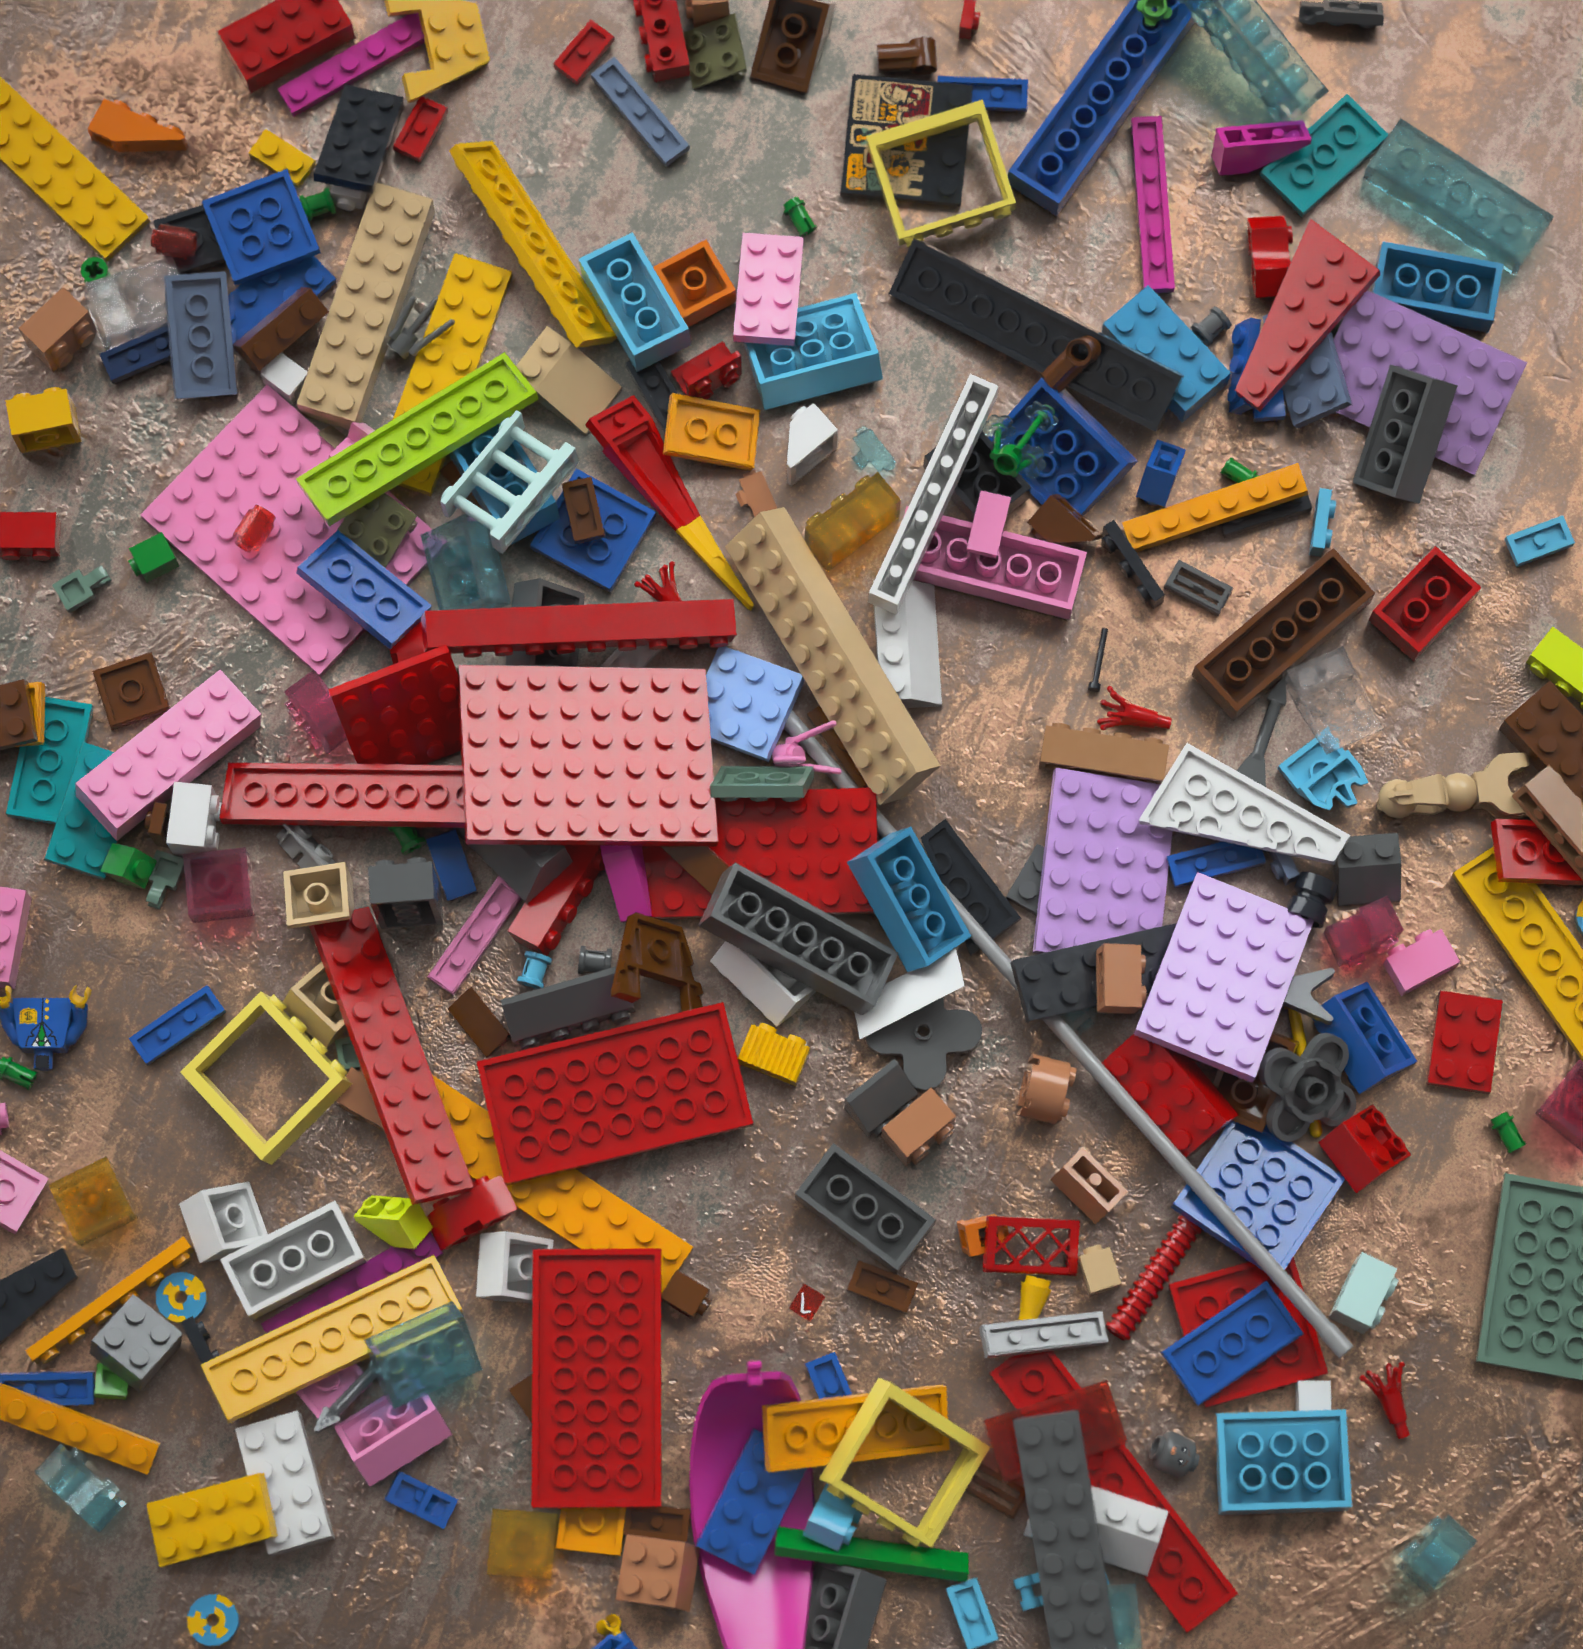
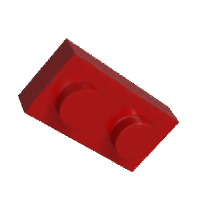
M590 19L553 63L554 69L578 85L615 41L614 36Z
M421 96L394 142L393 150L421 163L448 113V108Z

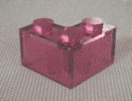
M1388 896L1360 907L1355 915L1327 926L1323 934L1338 966L1348 964L1350 968L1366 960L1365 955L1375 951L1377 955H1381L1395 947L1394 944L1399 941L1398 938L1404 929Z

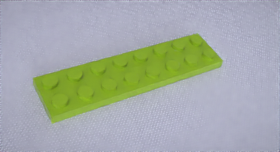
M504 352L297 477L296 481L328 526H331L496 426L507 417L512 416L516 410L520 411L539 399L537 392Z

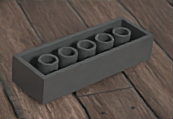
M733 863L722 873L698 925L860 1015L875 1007L898 955L897 951L737 863Z

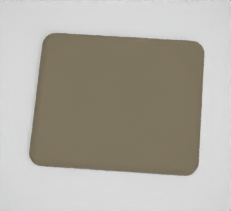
M329 425L318 432L334 448L347 438L333 425Z

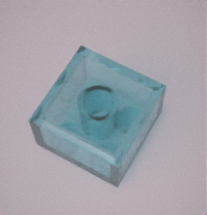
M1449 1514L1442 1518L1438 1515L1432 1518L1420 1531L1424 1537L1419 1542L1416 1539L1410 1542L1398 1555L1402 1560L1397 1567L1425 1593L1434 1589L1478 1542Z

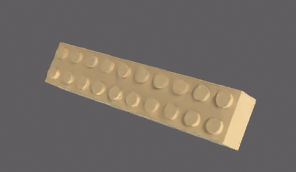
M785 507L760 512L725 548L829 722H837V725L833 727L868 787L876 794V800L879 805L905 798L940 767L939 762Z

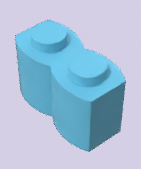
M825 1484L803 1536L839 1551L842 1543L849 1545L856 1529L851 1523L858 1524L863 1513L851 1506L854 1501L847 1496L841 1500L826 1491L829 1485Z

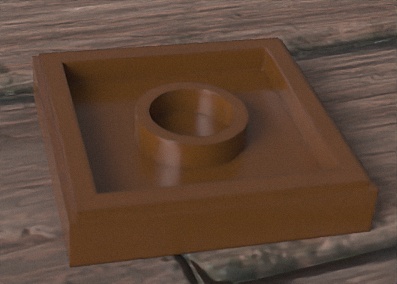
M152 652L92 671L112 731L164 714L171 709Z

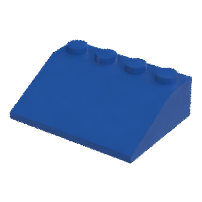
M1043 377L999 424L1002 428L1000 449L1004 445H1017L1039 414L1044 412L1046 416L1021 450L1023 455L1022 461L1032 458L1033 463L1019 471V474L1030 485V493L1042 505L1050 495L1060 494L1084 516L1122 480L1138 460L1066 389L1059 393L1051 388ZM995 430L988 437L992 443H994Z

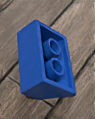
M1368 982L1339 993L1321 1005L1333 1017L1331 1025L1312 1018L1319 1033H1331L1346 1043L1349 1057L1344 1071L1348 1075L1349 1082L1356 1088L1359 1095L1377 1087L1418 1062Z

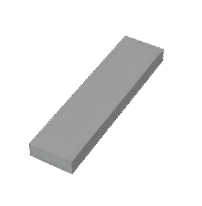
M1102 1311L985 1324L979 1328L985 1359L1106 1345L1109 1342Z

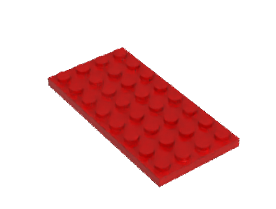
M871 788L808 789L804 798L793 802L783 801L782 798H770L761 802L752 801L751 798H739L738 800L727 802L721 801L720 797H715L718 843L716 847H708L726 864L731 866L733 863H737L830 915L874 913L847 864L848 861L878 842L876 794ZM642 846L652 918H702L712 894L660 846Z
M724 1002L476 1061L506 1186L754 1126Z
M661 1248L533 1249L532 1509L662 1508Z

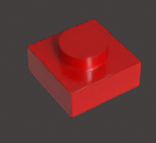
M964 0L959 28L960 39L971 40L972 30H978L981 12H975V0Z

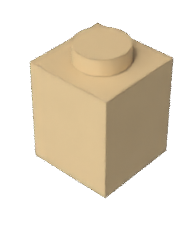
M1101 1244L1083 1250L1084 1255L1079 1256L1078 1263L1089 1297L1119 1288L1122 1283L1110 1247L1102 1249Z

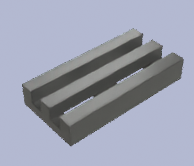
M1181 560L1177 561L1164 585V589L1218 617L1233 591V587ZM1181 570L1189 574L1190 576L1224 592L1223 595L1220 596L1208 590L1207 588L1179 575V571ZM1176 581L1198 592L1199 594L1217 602L1218 604L1215 605L1209 602L1208 600L1176 585L1173 582Z

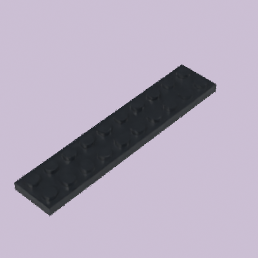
M913 239L888 293L1041 373L1066 349L1069 342L1083 336L1094 337L1101 346L1099 358L1090 363L1068 387L1155 432L1159 430L1185 376L917 239ZM1080 343L1078 348L1079 354L1086 359L1088 349L1084 344Z

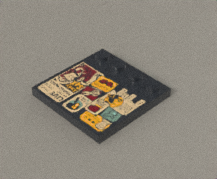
M852 74L841 195L884 199L866 144V136L970 104L973 85ZM969 124L880 152L895 200L961 207Z

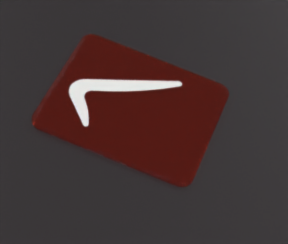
M803 1284L789 1308L810 1321L825 1296L810 1286Z

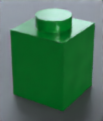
M162 532L129 548L133 558L128 560L136 577L142 574L146 583L180 567Z
M112 843L100 872L122 884L145 889L157 860L136 848Z

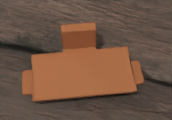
M752 470L744 473L743 478L739 479L743 490L735 493L740 506L742 507L746 504L748 507L750 506L754 517L760 512L778 509L762 471L755 473Z

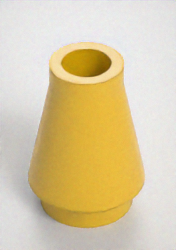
M1026 1275L1025 1281H1021L1020 1314L1018 1319L1028 1320L1039 1317L1052 1289H1049L1050 1280Z

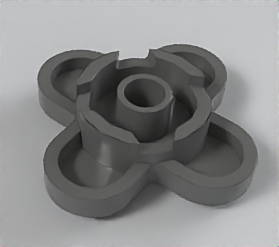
M944 997L866 1036L865 1040L868 1047L878 1055L901 1056L903 1058V1071L913 1087L918 1091H927L930 1088L936 1089L943 1082L946 1075V1056L948 1054L967 1053L979 1044L982 1026L977 1016L970 1011L963 1009L946 1010L944 1008ZM920 1027H926L930 1033L922 1037L918 1034L917 1030Z
M1321 1033L1308 1043L1301 1056L1285 1048L1272 1049L1263 1056L1258 1069L1260 1081L1264 1086L1276 1093V1098L1269 1108L1266 1117L1267 1128L1272 1135L1283 1141L1291 1142L1302 1137L1314 1120H1320L1330 1126H1339L1353 1116L1356 1109L1355 1094L1349 1087L1342 1084L1340 1079L1349 1057L1348 1047L1341 1038L1331 1033Z

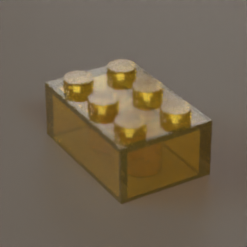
M879 472L872 477L869 475L864 476L855 484V490L847 496L845 493L840 494L831 502V508L823 514L817 512L807 520L805 542L814 557L827 572L900 518L901 499Z

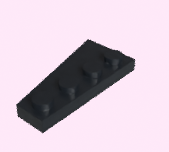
M946 819L921 837L928 857L942 883L993 940L1021 920V917ZM971 938L965 940L971 957L981 950Z
M61 1248L0 1280V1345L21 1325L28 1322L45 1304L50 1303L78 1278L65 1249Z

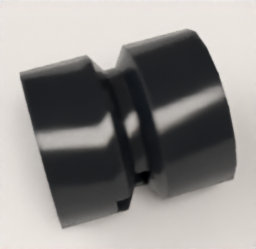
M1305 871L1300 872L1294 886V890L1298 895H1293L1289 899L1286 907L1288 908L1287 911L1300 914L1305 919L1310 918L1314 920L1313 928H1322L1328 912L1325 905L1333 902L1338 885L1321 875Z

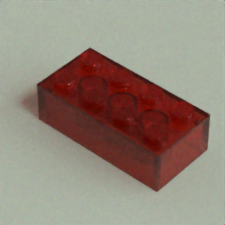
M1107 1380L984 1420L983 1427L1002 1484L1006 1485L1023 1479L1013 1422L1015 1418L1079 1409L1087 1458L1126 1445L1128 1441Z

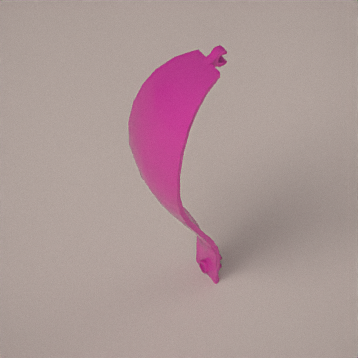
M761 1361L747 1362L746 1373L724 1375L713 1380L701 1398L693 1428L689 1474L691 1523L695 1544L753 1428L763 1432L762 1406L801 1401L791 1377L781 1371L761 1372ZM812 1467L806 1469L779 1527L805 1530L815 1508ZM775 1534L755 1575L700 1548L698 1563L724 1649H805L814 1561L774 1555Z

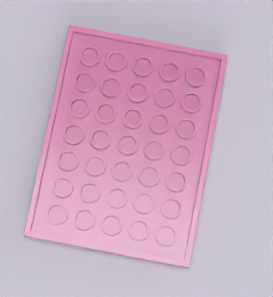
M267 384L142 512L141 518L158 533L162 532L166 540L321 678L366 631L296 574L298 566L330 538L344 520L343 518L328 526L296 481L297 477L326 461L329 454L335 448L318 434L320 430ZM389 491L385 492V494H387L388 496L396 500L398 503L406 507L392 493H390ZM418 516L415 519L418 523L416 528L411 533L407 532L387 567H385L407 586L447 546V542Z

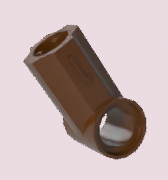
M918 37L910 40L909 43L877 45L879 73L911 71L914 75H930L938 70L936 41L933 38Z
M1083 336L1069 342L1066 349L1042 373L1045 382L1051 388L1061 393L1090 363L1099 358L1101 346L1098 340L1092 336ZM1080 343L1084 344L1088 349L1086 359L1079 354L1078 348Z

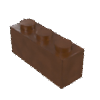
M301 287L236 341L233 346L251 369L260 371L327 315L329 311L311 288Z

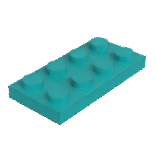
M1348 94L1343 96L1307 129L1312 139L1310 145L1269 163L1260 172V177L1301 217L1309 212L1389 138V134Z
M45 697L44 745L20 747L6 810L8 817L56 824L82 743H87L94 709L92 704Z
M86 742L82 743L44 861L100 880L105 879L106 874L100 872L112 843H117V841L76 797V782L114 752Z

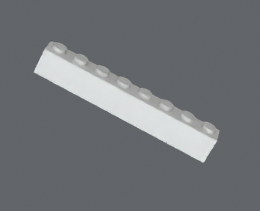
M972 374L969 375L869 591L868 603L893 614H898L997 399L998 385Z

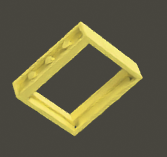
M983 100L866 136V144L899 246L906 244L907 247H910L913 239L924 241V238L935 235L936 238L945 237L952 234L954 228L965 226V229L981 225L983 219L994 217L995 220L1002 219L1011 215V211L1015 210L1016 201ZM977 121L1002 201L905 231L880 152Z
M260 992L180 1073L262 1161L272 1165L352 1083L345 1077L348 1073L344 1069L345 1067L336 1059L331 1062L325 1055L328 1049L317 1038L314 1037L311 1040L304 1033L308 1028L296 1016L290 1018L284 1010L287 1006L275 994L270 997ZM265 1011L270 1014L329 1078L268 1141L262 1137L204 1074Z
M878 1378L819 1479L829 1485L826 1491L841 1500L845 1496L852 1499L854 1502L851 1506L866 1516L870 1512L877 1515L879 1518L876 1522L892 1532L897 1528L904 1532L901 1538L915 1547L922 1543L932 1548L990 1446L896 1385ZM887 1400H890L963 1447L962 1452L917 1528L841 1480Z

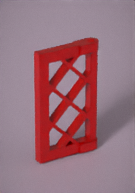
M987 1216L983 1272L1076 1276L1078 1270L1080 1220ZM997 1226H1012L1014 1228L1002 1241L997 1237ZM1023 1227L1043 1228L1044 1231L1031 1243L1021 1229ZM1054 1228L1068 1229V1239L1062 1244L1051 1232ZM1018 1233L1028 1247L1015 1258L1005 1247V1244ZM1049 1235L1058 1248L1045 1259L1035 1246ZM1002 1249L1012 1262L1009 1264H995V1254ZM1031 1250L1042 1261L1039 1266L1021 1265L1019 1263ZM1062 1251L1066 1255V1267L1051 1266L1049 1263Z

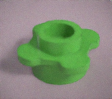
M1139 0L1136 6L1137 10L1142 12L1145 17L1144 23L1150 27L1155 26L1158 21L1162 19L1167 20L1172 16V9L1167 7L1166 0ZM1155 7L1157 11L1153 12L1151 9Z

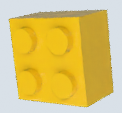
M52 387L45 389L41 394L21 393L13 396V399L5 400L11 435L21 454L82 442L76 407L67 389Z

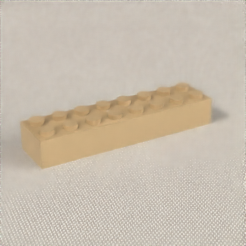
M378 182L376 183L374 192L370 194L297 401L298 410L303 416L348 430L351 423H362L389 346L387 345L391 339L389 334L396 326L435 214L433 199Z

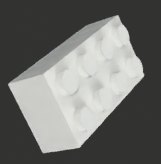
M336 1201L220 1259L248 1317L252 1321L366 1262Z
M297 1410L236 1428L247 1476L265 1473L278 1537L265 1540L268 1554L273 1557L335 1539L302 1414Z

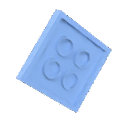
M726 646L719 647L706 674L711 741L769 762L805 680L800 673Z

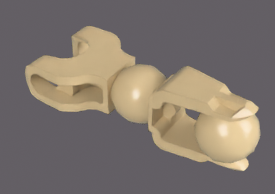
M1526 753L1499 754L1483 771L1474 772L1471 776L1463 773H1453L1447 777L1436 774L1410 782L1400 779L1388 781L1379 792L1377 808L1389 817L1403 818L1410 814L1435 815L1443 812L1446 808L1451 811L1462 812L1471 807L1473 809H1484L1496 819L1527 818L1529 816L1512 797L1514 793L1510 791L1508 786V776L1524 771L1530 765L1529 756Z

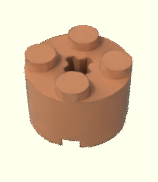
M1031 1054L1028 1063L1033 1064L1031 1072H1024L1018 1098V1106L1022 1108L1017 1111V1115L1056 1124L1057 1121L1061 1122L1062 1117L1067 1116L1070 1099L1065 1097L1068 1087H1072L1074 1084L1076 1068L1070 1067L1069 1062Z

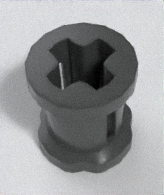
M1214 306L1210 310V314L1200 323L1191 325V330L1205 346L1209 347L1213 343L1212 340L1224 329L1228 330L1232 325L1224 312Z
M581 946L578 974H583L584 971L599 972L611 968L612 949L597 951L588 950L586 946Z

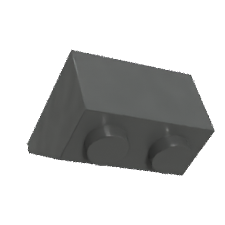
M1398 833L1350 836L1349 841L1333 865L1335 883L1338 885L1336 892L1338 907L1400 902L1401 855Z
M894 1059L847 1096L844 1109L868 1138L874 1133L878 1137L882 1134V1128L892 1118L900 1114L917 1099L918 1093L898 1062Z

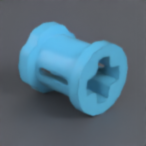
M525 951L524 957L526 962L522 975L518 976L517 983L534 989L543 988L544 984L542 981L547 965L551 964L552 959L543 954Z

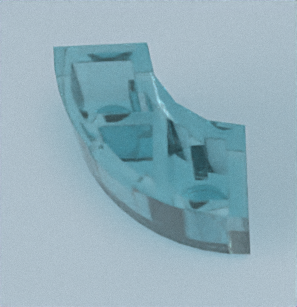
M60 1443L34 1472L96 1531L100 1532L126 1504L117 1495L121 1489L108 1477L102 1481L85 1465L89 1459L77 1448L74 1447L70 1451Z

